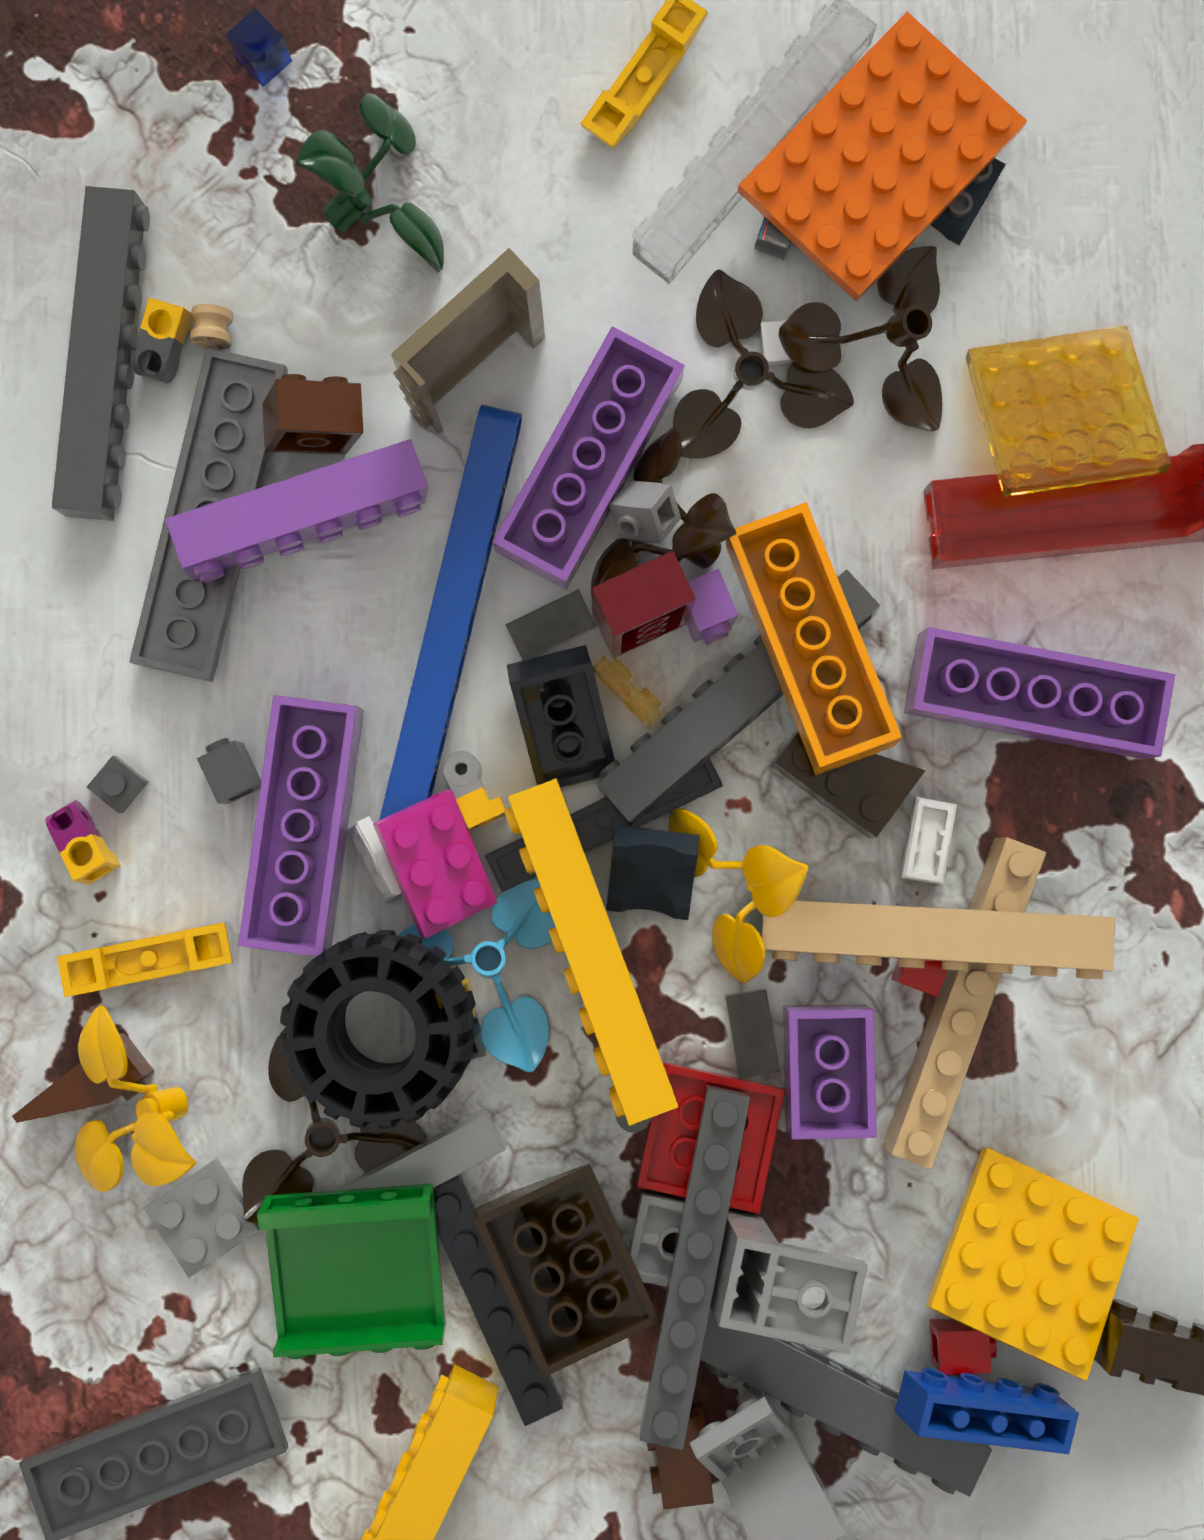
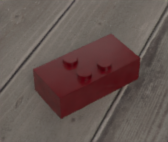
M671 551L593 587L592 615L614 659L685 626L696 598L674 551Z

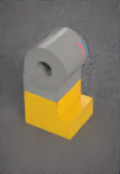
M457 751L449 755L444 762V775L468 829L474 830L505 816L504 809H506L502 798L499 796L490 800L481 780L482 767L477 758L466 751Z

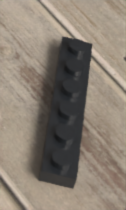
M461 1176L453 1177L434 1187L439 1238L524 1425L527 1426L563 1409L562 1398L551 1374L543 1378L473 1219L475 1207Z

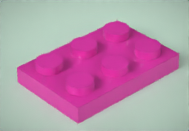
M446 789L373 823L420 937L426 939L497 903L452 790Z

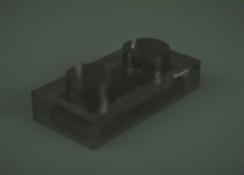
M579 589L505 624L522 660L535 658L596 628V624Z
M766 989L724 995L738 1077L741 1079L780 1072Z

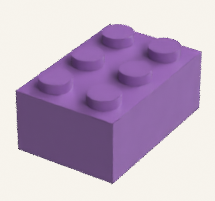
M867 1005L783 1006L786 1132L790 1138H877L874 1009Z

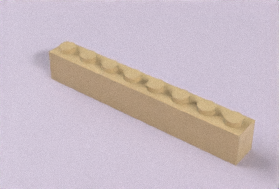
M1008 837L994 838L968 910L1025 913L1046 852ZM968 963V971L948 970L939 996L935 999L883 1142V1146L892 1155L931 1170L1002 976L1000 973H987L986 964Z
M795 901L787 912L778 917L772 918L763 915L762 940L765 950L773 951L772 959L797 961L798 953L814 954V962L839 963V955L856 956V964L881 966L882 958L899 959V967L922 969L925 968V961H941L942 970L968 971V963L986 964L987 973L1013 974V966L1031 967L1030 975L1057 977L1058 969L1076 970V978L1103 980V971H1114L1115 917Z

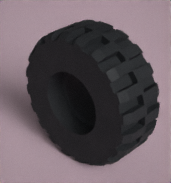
M379 930L375 934L358 933L346 940L337 942L312 959L303 968L302 975L293 981L287 992L290 998L289 1003L282 1007L280 1023L286 1026V1032L280 1036L281 1051L289 1055L290 1063L286 1067L292 1080L299 1079L305 1088L301 1093L309 1102L318 1101L325 1107L323 1113L335 1120L339 1116L350 1119L349 1124L351 1126L366 1128L370 1122H376L379 1129L395 1128L399 1121L404 1120L409 1124L422 1118L428 1110L436 1109L447 1098L463 1076L466 1067L473 1057L475 1050L473 1041L478 1034V1019L473 1018L472 1009L476 1006L472 991L466 992L461 983L465 976L458 966L452 969L443 960L447 955L437 946L429 949L422 945V938L408 933L405 937L397 936L394 930ZM367 991L380 992L393 997L406 1008L415 1026L416 1045L412 1053L405 1060L398 1063L377 1062L364 1056L353 1045L347 1033L345 1014L349 1002L355 996ZM435 994L439 996L441 1002L443 1003L441 1011L438 1002L434 996ZM441 1034H450V1051L447 1050L446 1043L443 1042Z

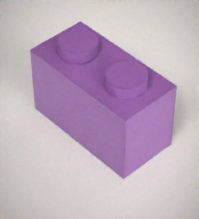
M716 569L688 581L696 598L686 624L694 643L704 639L705 644L708 645L727 637V632L732 630L731 627L738 617L720 570Z

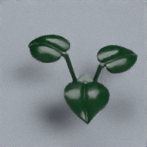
M368 93L360 100V113L370 130L378 137L384 139L382 147L364 171L360 173L359 167L354 165L352 152L347 145L337 136L324 130L314 132L305 140L298 153L296 166L315 173L339 190L324 206V214L335 229L347 232L359 220L367 225L374 218L391 214L389 217L390 223L396 233L439 273L444 265L443 241L436 224L424 211L409 202L404 203L401 208L396 204H390L369 211V205L372 200L370 194L364 188L365 181L389 151L391 145L399 153L407 156L414 150L416 138L410 123L396 108L384 102L379 96Z

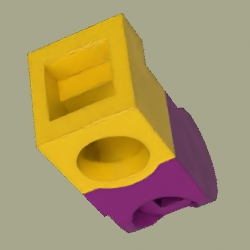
M74 800L46 817L45 822L48 831L73 881L90 885L121 866L114 852L109 851L99 830L95 828L94 821L89 812L79 801Z

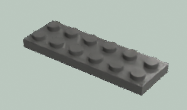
M258 1367L29 1455L19 1463L45 1540H60L283 1454L287 1451L289 1445L261 1367Z

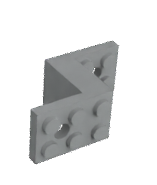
M641 1191L629 1252L643 1282L667 1287L674 1253L666 1252L662 1248V1241L666 1235L673 1232L678 1233L684 1200ZM729 1210L711 1308L719 1327L849 1354L868 1265L864 1260L779 1243L762 1217ZM811 1287H819L825 1291L823 1303L814 1309L803 1306L802 1297L805 1291Z
M765 1396L759 1400L750 1399L736 1409V1414L724 1422H713L705 1426L699 1432V1437L689 1443L697 1460L722 1482L749 1540H858L846 1528L796 1432Z

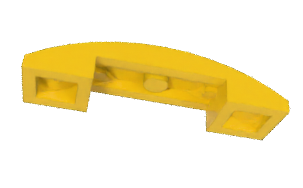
M666 0L651 21V30L609 91H602L581 121V127L614 149L639 122L667 84L699 32L708 11L692 0Z
M226 922L60 955L57 956L65 998L154 978L233 963Z

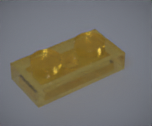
M603 656L593 666L594 674L648 729L661 718L662 713L658 710L662 705L661 702L646 687L639 691L629 681L633 675L621 661L615 658L610 662Z

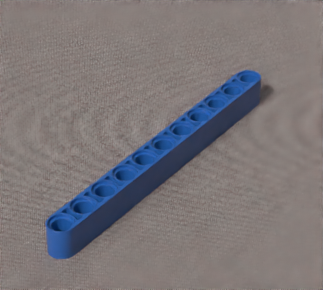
M483 404L480 406L379 820L427 799L433 794L492 550V542L495 537L520 434L522 413Z

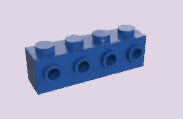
M923 1368L922 1372L904 1370L895 1407V1413L919 1437L1061 1454L1070 1453L1079 1412L1059 1396L1060 1392L1057 1389L1043 1383H1035L1033 1387H1027L1006 1378H998L997 1382L984 1381L982 1378L969 1373H961L960 1377H952L931 1368Z

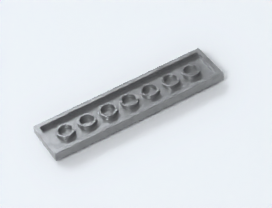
M206 347L129 663L213 682L239 577L240 566L236 565L224 569V576L209 582L201 583L199 578L192 580L181 566L165 519L260 488L268 452H265L262 403L275 380L281 379L283 375H287L288 369L286 365Z

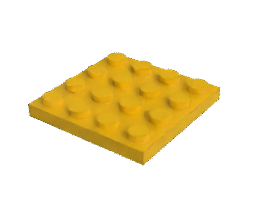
M988 1147L982 1148L925 1307L1075 1378L1087 1381L1139 1218Z

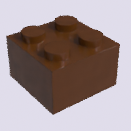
M300 374L283 375L281 379L275 380L262 403L265 452L346 455L363 434L361 383H348V379L345 377L332 376L324 378L323 381L306 380V376Z

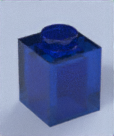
M256 8L225 34L236 59L262 87L268 84L292 62L283 36Z

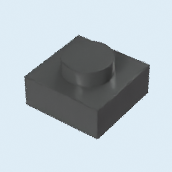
M112 755L88 784L87 788L117 813H123L146 786L148 781L118 756Z

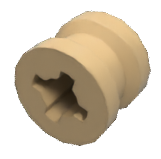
M212 304L193 306L191 317L195 321V328L190 332V342L202 348H230L232 337L228 333V326L233 322V312L225 307Z

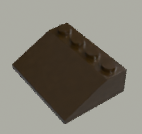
M590 1163L513 1190L475 1209L474 1222L543 1378L660 1323L658 1314Z

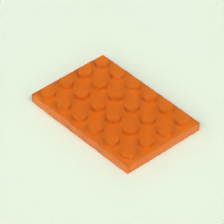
M906 12L739 184L737 192L857 302L1019 134L1026 125L1027 120L911 14Z

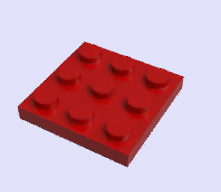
M663 1061L662 1063L674 1092L678 1108L651 1117L636 1183L637 1187L685 1197L706 1085L743 1092L750 1096L729 1207L760 1214L785 1089Z

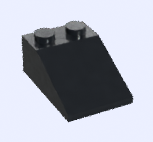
M586 645L507 664L509 683L536 784L540 785L557 779L559 786L564 787L600 778V772L615 759Z

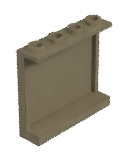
M510 248L391 354L397 368L393 374L400 382V390L406 396L404 400L411 408L409 412L424 429L431 425L438 434L443 431L434 405L516 331L533 349L545 339L539 279Z

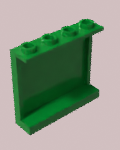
M433 1183L265 1196L257 1213L259 1230L266 1231L278 1337L273 1349V1358L288 1357L289 1359H302L315 1354L343 1356L350 1352L368 1350L374 1353H385L395 1348L408 1347L426 1350L435 1345H443L446 1316Z

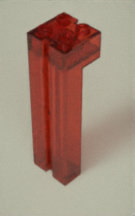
M1204 444L1191 445L1176 456L933 480L923 490L926 519L930 524L931 536L929 537L932 569L1204 541Z

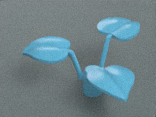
M538 878L527 880L504 891L498 897L497 903L494 904L492 910V922L495 927L507 934L497 943L485 941L474 948L472 955L467 954L462 957L452 958L454 942L451 935L445 929L426 939L422 938V945L429 949L437 946L447 954L443 960L448 965L472 964L474 971L479 976L488 979L492 978L503 1007L492 1009L485 1016L481 1027L483 1045L497 1060L526 1072H532L536 1069L546 1051L549 1035L547 1015L542 1006L528 996L520 997L510 1004L500 974L506 964L503 948L513 938H515L520 946L528 949L539 948L552 941L549 929L556 926L551 913H542L537 902L534 889L541 887ZM415 924L407 927L397 935L405 937L409 933L420 937Z

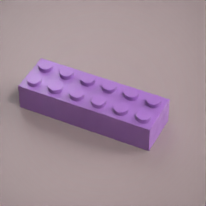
M612 326L492 542L495 552L567 590L611 510L609 504L623 489L683 378L685 365Z
M409 439L166 518L165 522L183 570L192 580L199 578L200 582L204 583L224 576V569L239 565L241 569L260 565L265 562L263 556L278 551L280 556L294 554L304 549L303 543L317 538L320 543L336 540L343 536L342 530L358 525L359 530L375 527L382 523L381 517L395 512L398 517L414 514L421 510L420 504L426 502L428 484L412 440Z
M928 627L920 632L917 637L904 714L1139 759H1149L1162 756L1176 674Z
M273 695L238 946L318 956L332 946L364 710L358 706Z

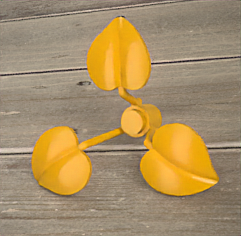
M683 808L673 809L669 817L668 831L699 835L698 858L694 877L704 875L708 866L711 869H743L747 889L752 892L753 900L737 913L736 919L727 913L717 917L712 929V942L720 963L729 974L742 983H750L751 979L757 976L763 968L765 946L759 932L751 924L744 923L746 916L755 908L763 915L772 918L787 912L801 891L809 866L790 859L778 850L766 845H757L750 848L746 852L743 861H717L712 858L718 850V842L711 828L692 812Z
M105 1006L97 1007L86 1022L79 1038L78 1054L84 1072L96 1084L107 1080L111 1088L145 1093V1095L136 1104L137 1121L113 1131L110 1135L104 1123L99 1119L89 1121L81 1127L75 1141V1157L78 1168L85 1180L89 1182V1186L100 1192L114 1189L120 1183L124 1171L121 1151L114 1142L119 1137L134 1131L132 1140L135 1144L131 1151V1163L141 1181L149 1186H161L176 1181L190 1171L197 1163L183 1148L169 1123L183 1119L188 1112L187 1096L177 1086L158 1091L155 1083L143 1085L120 1081L119 1078L124 1077L127 1072L126 1050Z

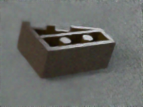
M798 731L793 733L770 765L867 838H877L926 771L873 754L815 775Z
M1113 1299L1094 1360L1110 1376L1121 1378L1123 1370L1140 1374L1139 1380L1143 1383L1154 1385L1155 1379L1172 1384L1171 1387L1176 1390L1204 1395V1325L1193 1323L1192 1328L1178 1325V1319L1168 1314L1153 1311L1152 1315L1148 1316L1138 1313V1307L1133 1304Z

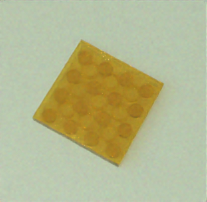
M1127 325L968 349L965 359L1003 497L1167 472L1171 461Z

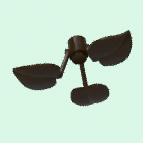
M924 246L906 250L878 279L879 296L885 302L894 305L893 312L895 315L891 316L887 323L853 334L839 336L841 322L837 313L824 303H807L797 308L779 328V339L786 354L795 364L805 370L825 372L840 363L841 348L839 344H846L886 333L887 339L892 344L898 347H906L898 361L900 371L889 374L883 383L882 400L886 411L894 420L903 425L931 432L938 430L942 418V391L938 375L932 365L924 359H915L907 364L911 354L919 348L917 341L925 338L932 329L930 313L935 309L940 294V282L936 265L937 248L935 246Z
M720 269L710 276L702 289L697 304L696 325L702 339L712 347H722L730 341L732 342L733 347L740 355L734 368L736 383L722 402L715 392L708 389L693 390L679 401L674 411L673 428L681 436V457L707 458L729 448L737 439L742 423L740 416L734 410L727 407L741 389L755 390L764 381H769L778 389L785 390L780 400L782 413L790 423L801 428H816L824 425L854 404V398L848 385L834 369L825 372H811L793 362L787 370V383L779 380L773 372H768L769 365L762 354L754 351L748 352L747 348L740 344L739 339H747L758 330L763 317L762 305L753 290Z
M671 428L667 433L657 438L643 452L634 469V481L663 484L662 478L674 472L682 453L681 436L676 429ZM710 493L699 499L689 509L688 513L677 503L681 520L684 523L673 535L672 549L642 542L632 544L631 539L619 538L611 543L601 554L595 565L591 580V596L593 587L638 567V553L641 551L659 555L674 551L678 562L686 558L701 569L710 567L719 557L721 542L737 534L729 518L724 499L716 493Z
M285 1027L277 1037L271 1050L268 1075L275 1093L284 1101L293 1102L304 1096L301 1092L305 1088L298 1078L292 1080L286 1067L290 1063L288 1053H283L280 1046V1036L286 1032ZM316 1100L312 1103L308 1101L313 1122L306 1130L305 1146L307 1149L293 1161L282 1150H267L256 1155L246 1167L242 1182L244 1220L246 1222L258 1223L257 1213L265 1196L312 1192L314 1185L312 1174L305 1168L299 1167L303 1161L312 1157V1155L326 1157L335 1152L339 1143L358 1140L355 1147V1159L366 1173L427 1141L426 1137L415 1121L408 1124L404 1120L399 1121L395 1128L379 1129L376 1122H370L366 1128H360L361 1133L341 1134L334 1121L320 1117Z

